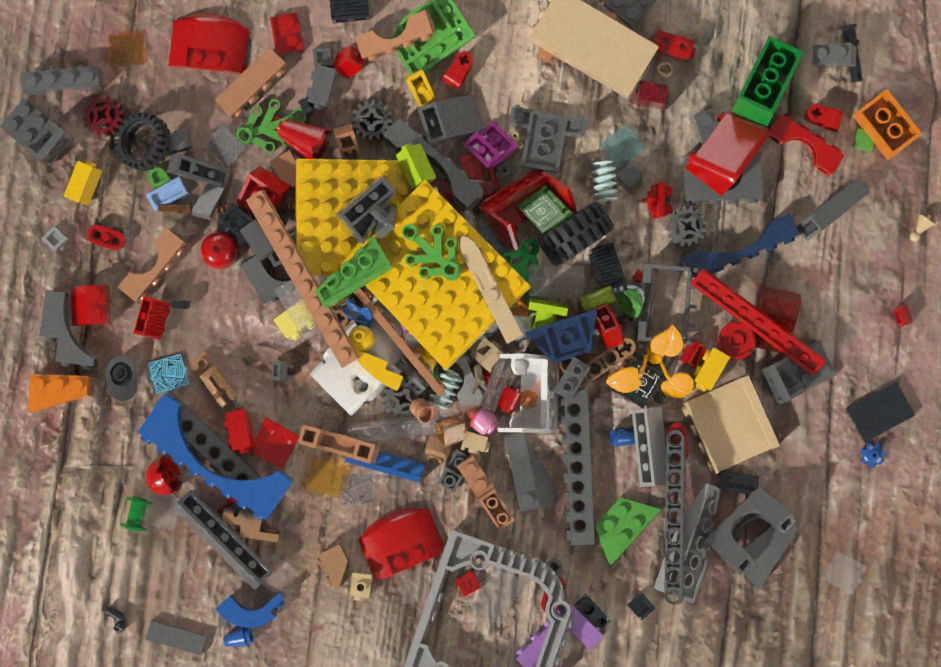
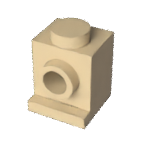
M484 338L470 356L491 373L492 366L498 361L500 354H503L500 351L502 347L496 341L490 342Z
M466 431L460 450H465V447L469 448L468 452L479 455L480 451L488 453L491 442L487 441L488 437Z
M352 573L350 596H354V600L365 601V598H370L373 574ZM358 584L364 585L363 591L357 589Z

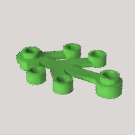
M272 99L269 102L268 111L261 125L253 128L257 117H260L263 113L262 108L256 105L251 108V115L246 126L240 127L236 131L235 137L239 140L240 144L249 145L253 143L263 148L267 153H273L276 149L275 144L270 141L265 142L256 136L265 134L282 142L284 146L290 147L289 144L284 143V140L278 136L279 132L274 131V129H277L280 121L284 122L285 119L304 123L307 115L304 110L297 108L292 111L290 116L271 122L275 112L281 106L277 99ZM274 101L278 103V107L275 109L271 107V103ZM255 108L260 109V113L258 115H255L253 113V110ZM297 113H301L303 115V118L301 120H297L295 118ZM244 132L249 134L247 139L242 138ZM268 144L273 145V149L271 151H268L266 149V146Z
M413 224L405 225L402 229L403 237L408 241L417 243L428 254L417 256L409 254L405 258L406 264L410 267H415L417 264L437 262L441 266L440 268L432 269L428 267L420 268L419 276L427 280L431 276H444L447 280L454 281L461 276L462 268L456 262V249L459 243L455 238H448L445 243L448 248V261L442 257V237L445 234L442 226L435 225L432 228V234L434 235V248H432L419 235V230ZM440 228L441 233L436 234V230ZM414 231V235L410 237L409 232ZM451 241H455L453 247H449ZM414 258V262L410 264L409 259ZM455 268V273L450 274V269ZM428 270V274L423 276V271Z

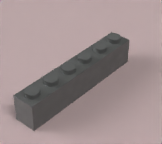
M191 490L176 503L173 509L254 590L271 575L273 571Z

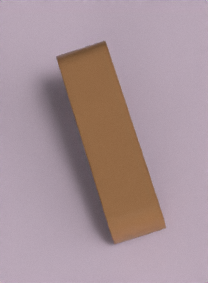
M629 338L624 339V343L626 345L630 344L631 347L629 348V353L626 350L620 354L623 356L622 358H620L617 352L624 347L623 344L606 350L588 362V366L597 364L600 371L598 374H592L589 370L583 384L579 388L584 387L633 354L636 349L634 341ZM607 353L615 355L614 363L606 361L605 356ZM560 361L559 367L564 374L566 368L563 367V361Z

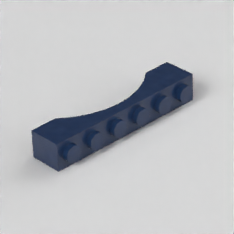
M787 214L771 221L760 238L742 250L729 253H715L701 249L684 256L682 261L685 267L700 268V271L702 268H705L707 271H713L715 274L724 270V266L731 263V266L742 263V258L748 256L749 259L759 256V251L766 249L769 252L778 248L777 244L784 242L786 245L794 242V237L798 236L799 233L791 214ZM693 272L692 279L695 278L698 273Z

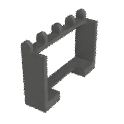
M644 264L643 283H645L644 297L646 302L643 308L642 321H639L637 340L651 342L654 338L649 337L655 268L687 271L682 340L683 345H693L694 341L687 340L688 327L695 328V324L688 323L689 309H697V305L690 304L691 289H696L691 285L693 272H700V268Z

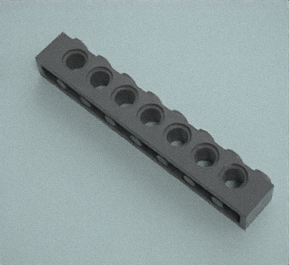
M587 389L576 391L571 401L560 396V406H564V414H561V425H565V433H562V445L566 444V452H563V464H567V471L564 472V483H568V491H565V502H569V510H565L566 522L570 523V529L566 530V537L571 545L595 544ZM571 404L579 406L580 411L577 415H572L569 412ZM577 423L580 425L581 429L578 434L571 433V424ZM574 442H578L581 445V451L577 454L571 451V445ZM576 461L582 464V470L578 473L572 470V464ZM576 481L583 483V489L580 492L573 490V483ZM577 500H581L584 503V508L581 511H576L573 507ZM577 520L585 522L583 530L578 531L575 529L574 524Z
M172 390L165 392V394L183 404L180 408L181 425L188 446L193 445L197 449L195 453L203 460L206 458L211 462L209 466L216 473L220 471L226 478L239 480L241 474H246L248 480L262 478L235 451H232L229 445ZM186 421H190L193 425L192 430L189 432L185 431L183 427ZM200 434H204L207 439L203 445H200L197 441ZM214 447L220 450L218 458H213L211 455V450ZM229 460L234 463V469L231 472L225 469V463Z

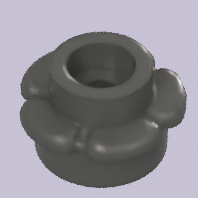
M504 161L497 164L496 176L503 180L509 179L514 173L511 163Z

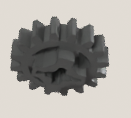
M372 99L371 104H368L365 100V106L358 104L359 111H353L356 117H352L351 120L356 122V124L352 125L353 129L358 128L356 134L358 136L362 133L363 140L369 137L370 142H372L373 137H376L379 141L380 135H383L389 128L388 124H393V120L388 119L392 116V113H386L388 106L382 108L381 101L375 104L374 99ZM369 109V112H367L365 115H361L364 111ZM376 109L379 110V111H381V112L383 113L384 117H383V116H379V115L377 114ZM371 117H374L376 121L371 125L367 120H371ZM360 124L365 125L368 128V132L363 130ZM379 126H383L382 129H380L379 131L375 132V130H376Z
M680 205V210L674 208V214H668L671 219L665 220V223L669 224V227H666L665 230L670 231L667 237H674L672 242L675 244L679 242V246H684L686 243L690 247L692 242L698 244L697 238H704L701 232L707 231V229L703 228L707 221H702L705 215L698 214L700 209L695 208L693 210L691 205H688L687 209L685 205ZM689 213L684 218L680 217L681 214ZM682 222L687 223L688 228L691 230L685 229ZM687 234L693 235L689 238L683 239V237H685Z
M403 376L400 384L402 388L396 391L390 387H384L383 391L386 394L381 395V398L386 400L382 403L383 407L388 406L386 412L393 411V417L399 414L401 419H403L404 414L408 418L411 417L410 409H402L403 407L410 406L411 402L416 398H423V396L419 395L422 391L416 389L417 386L412 384L411 380L405 381ZM410 389L414 391L415 398L410 396ZM405 394L406 399L400 401L398 396ZM389 397L395 400L394 406L390 403Z

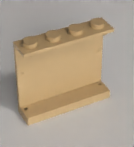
M749 375L683 403L684 408H682L686 419L690 418L692 423L690 429L694 436H698L700 441L698 447L702 454H706L708 459L705 461L709 471H713L714 474L780 446Z

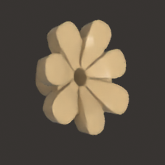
M513 126L509 127V132H504L519 146L518 149H522L524 147L522 142H525L526 136L522 135L523 129L518 128L515 130Z

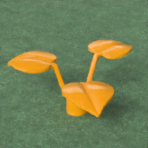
M671 325L646 345L647 354L643 356L644 361L640 373L635 367H626L606 379V383L619 392L629 393L635 391L641 385L640 377L643 376L647 360H649L652 364L660 363L668 379L661 384V389L666 396L682 398L689 395L694 386L692 377L683 372L675 373L670 377L663 363L664 355L674 357L683 349V340L677 328Z

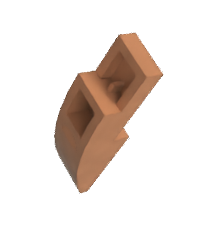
M470 455L456 465L499 531L515 521L473 455Z

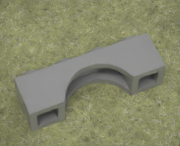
M466 352L455 362L464 374L463 387L457 393L464 412L486 403L484 399L487 398L483 388L478 387L473 395L470 393L474 386L475 374L474 370L471 371L468 365L471 363V360Z

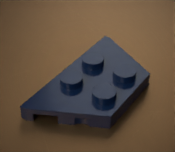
M593 309L526 331L525 335L553 363L564 361L591 352L597 311Z

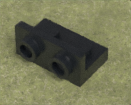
M232 203L218 220L221 222L220 227L227 233L232 231L236 235L234 239L240 244L244 245L246 243L249 245L240 230L254 221V219Z

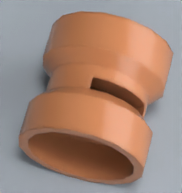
M416 398L411 402L410 412L421 423H429L434 418L435 410L424 398Z

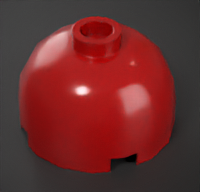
M225 232L211 233L201 244V257L209 267L216 270H225L232 266L239 256V246L236 240Z
M162 456L151 462L147 467L145 483L156 494L171 495L178 492L182 487V481L179 482L178 476L181 475L180 471L171 458L166 459L165 456Z

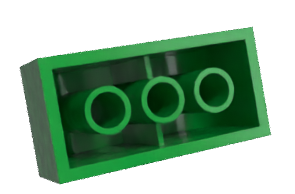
M768 36L732 112L767 127L804 52Z

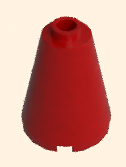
M285 119L284 122L280 121L276 129L279 132L278 136L306 159H321L329 144L326 138L328 135H332V130L289 119Z

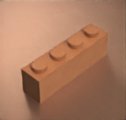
M269 47L215 99L216 103L232 119L235 117L239 118L245 112L244 108L249 103L251 105L255 103L259 98L258 95L263 90L267 91L272 86V81L276 77L280 78L286 72V63Z

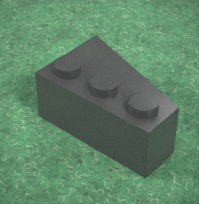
M378 176L339 209L335 215L359 243L364 244L377 221L369 213L371 208L378 204L385 210L395 190L384 176Z

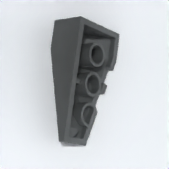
M525 433L505 435L520 512L557 504L554 484Z

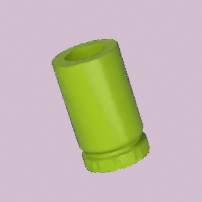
M610 285L588 293L584 297H579L584 312L605 303L611 305L617 302Z

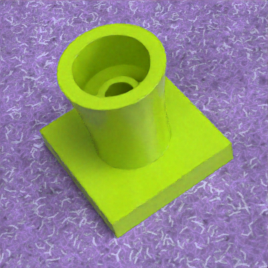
M530 298L528 309L536 311L532 329L556 322L557 315L567 316V304Z

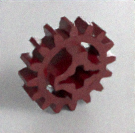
M99 95L98 100L91 98L93 103H86L89 108L88 110H83L86 116L82 117V120L88 121L85 127H91L90 132L92 134L96 132L98 137H101L102 133L108 137L109 132L115 135L114 129H119V123L124 121L121 116L125 115V113L119 111L122 105L117 104L115 98L111 101L108 95L105 99L101 95ZM114 110H115V113H116L115 120L113 119V112H114ZM92 112L94 113V118H95V119L93 120V122H92V118H91ZM103 113V114H105L107 117H106V119H104V118H101L100 115Z

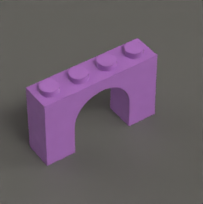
M565 605L560 606L557 610L558 614L562 616L566 614L567 608ZM572 605L571 618H574L571 628L566 631L573 633L591 650L604 636ZM549 619L543 624L545 627L541 632L537 630L529 638L531 642L527 646L523 644L516 651L518 654L516 660L523 667H536L551 623Z

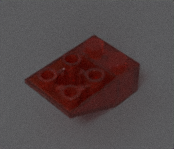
M763 286L757 308L793 334L802 304L801 294ZM755 333L757 339L755 348L782 353Z

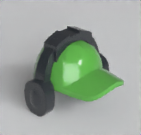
M625 282L612 284L611 291L617 292L620 308L624 313L617 317L618 323H630L633 321V318L640 315L642 308L645 307L646 299L644 292L639 286L633 284H626Z

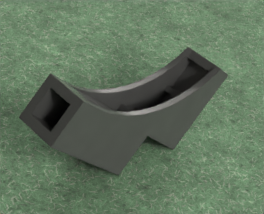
M46 290L39 336L45 337V341L56 342L58 339L55 361L61 362L60 366L72 367V364H78L80 369L91 370V366L97 367L98 359L83 350L71 332L67 315L69 294Z

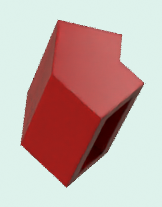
M694 341L693 345L685 346L678 360L696 369L707 347Z

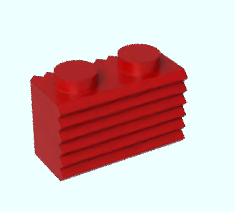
M143 296L133 333L161 340L171 304Z
M605 303L593 308L597 311L595 326L606 347L610 349L623 344L625 340L621 326L609 304Z

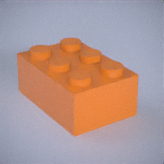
M888 89L884 90L852 115L887 161L922 135V132Z

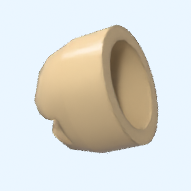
M668 62L660 63L657 68V74L662 79L670 77L673 72V67Z

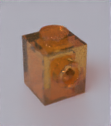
M456 414L435 421L436 437L444 446L465 440L466 424Z

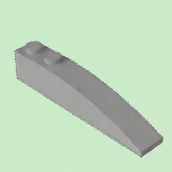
M707 483L685 513L684 600L691 603L695 601L707 566L705 554L706 550H709L710 547L705 540L708 538L709 532L713 531L712 516L716 514L720 494L719 488ZM679 532L674 533L672 542H677L680 539ZM673 552L670 555L672 562H676L680 558L678 552ZM665 557L654 589L664 592ZM673 571L670 574V580L675 582L679 579L678 571ZM672 591L670 593V595L679 598V593L677 591Z

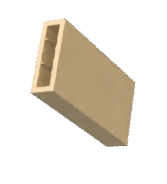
M548 0L550 2L548 8L542 9L538 16L540 21L537 25L533 24L528 33L531 35L529 41L628 99L659 46L581 0Z

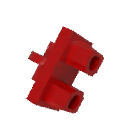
M664 182L652 184L651 191H647V198L642 199V203L647 204L648 210H652V219L668 216L669 213L673 214V206L665 204V198L672 197V187L664 185Z

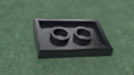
M897 382L846 408L864 443L915 416Z

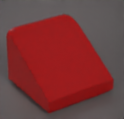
M907 305L894 309L899 327L913 323Z

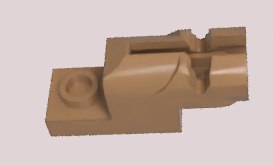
M203 351L189 362L222 408L228 405V402L223 397L225 392L233 401L238 397L206 351Z
M224 508L222 521L228 527L235 530L240 528L239 537L271 542L280 541V534L276 533L275 529L265 528V531H262L263 520L261 521L253 516V511L241 509L238 512L239 515L236 516L235 508Z

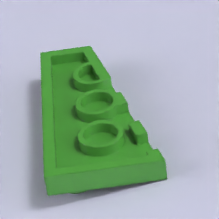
M374 236L369 239V242L363 248L360 247L349 261L346 260L341 265V269L328 277L315 290L325 309L393 269Z

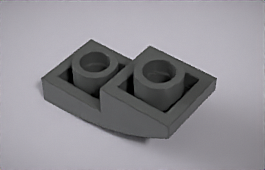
M457 448L437 484L454 493L463 478L456 465L470 455Z

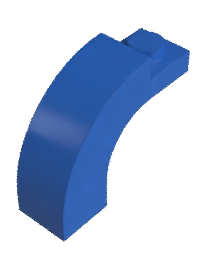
M280 592L264 607L248 609L242 606L233 595H230L215 610L225 620L236 626L253 628L273 620L277 615L272 610L275 609L277 611L285 604L283 600L286 596Z

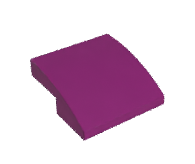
M493 121L480 134L476 131L463 144L487 169L499 164L519 148Z

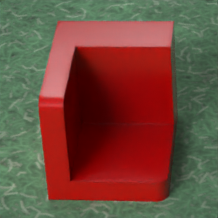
M350 45L335 56L334 69L340 75L349 79L363 69L364 59H362L360 52Z

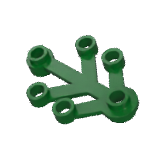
M526 239L521 244V248L510 253L502 252L500 254L503 259L505 255L508 256L506 261L508 264L512 259L522 256L520 262L511 267L531 286V293L528 294L526 292L524 294L529 297H533L536 294V288L532 285L527 269L529 260L533 268L531 270V277L541 279L544 275L536 256L539 253V244L534 239ZM528 245L531 246V250L529 252L527 250ZM538 270L539 275L536 277L535 272ZM516 302L510 307V309L515 307Z

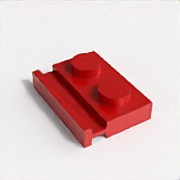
M297 12L270 17L276 54L304 51Z

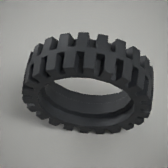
M143 112L130 115L129 120L125 119L123 121L125 125L119 126L121 132L116 133V136L119 137V139H115V144L118 145L115 147V151L119 152L117 156L121 159L122 163L140 171L153 170L154 166H160L159 161L164 162L165 158L163 155L168 156L169 154L166 149L171 148V144L168 143V141H171V136L168 135L170 130L162 119ZM144 124H150L155 131L154 147L148 156L137 160L131 152L132 137L138 128Z

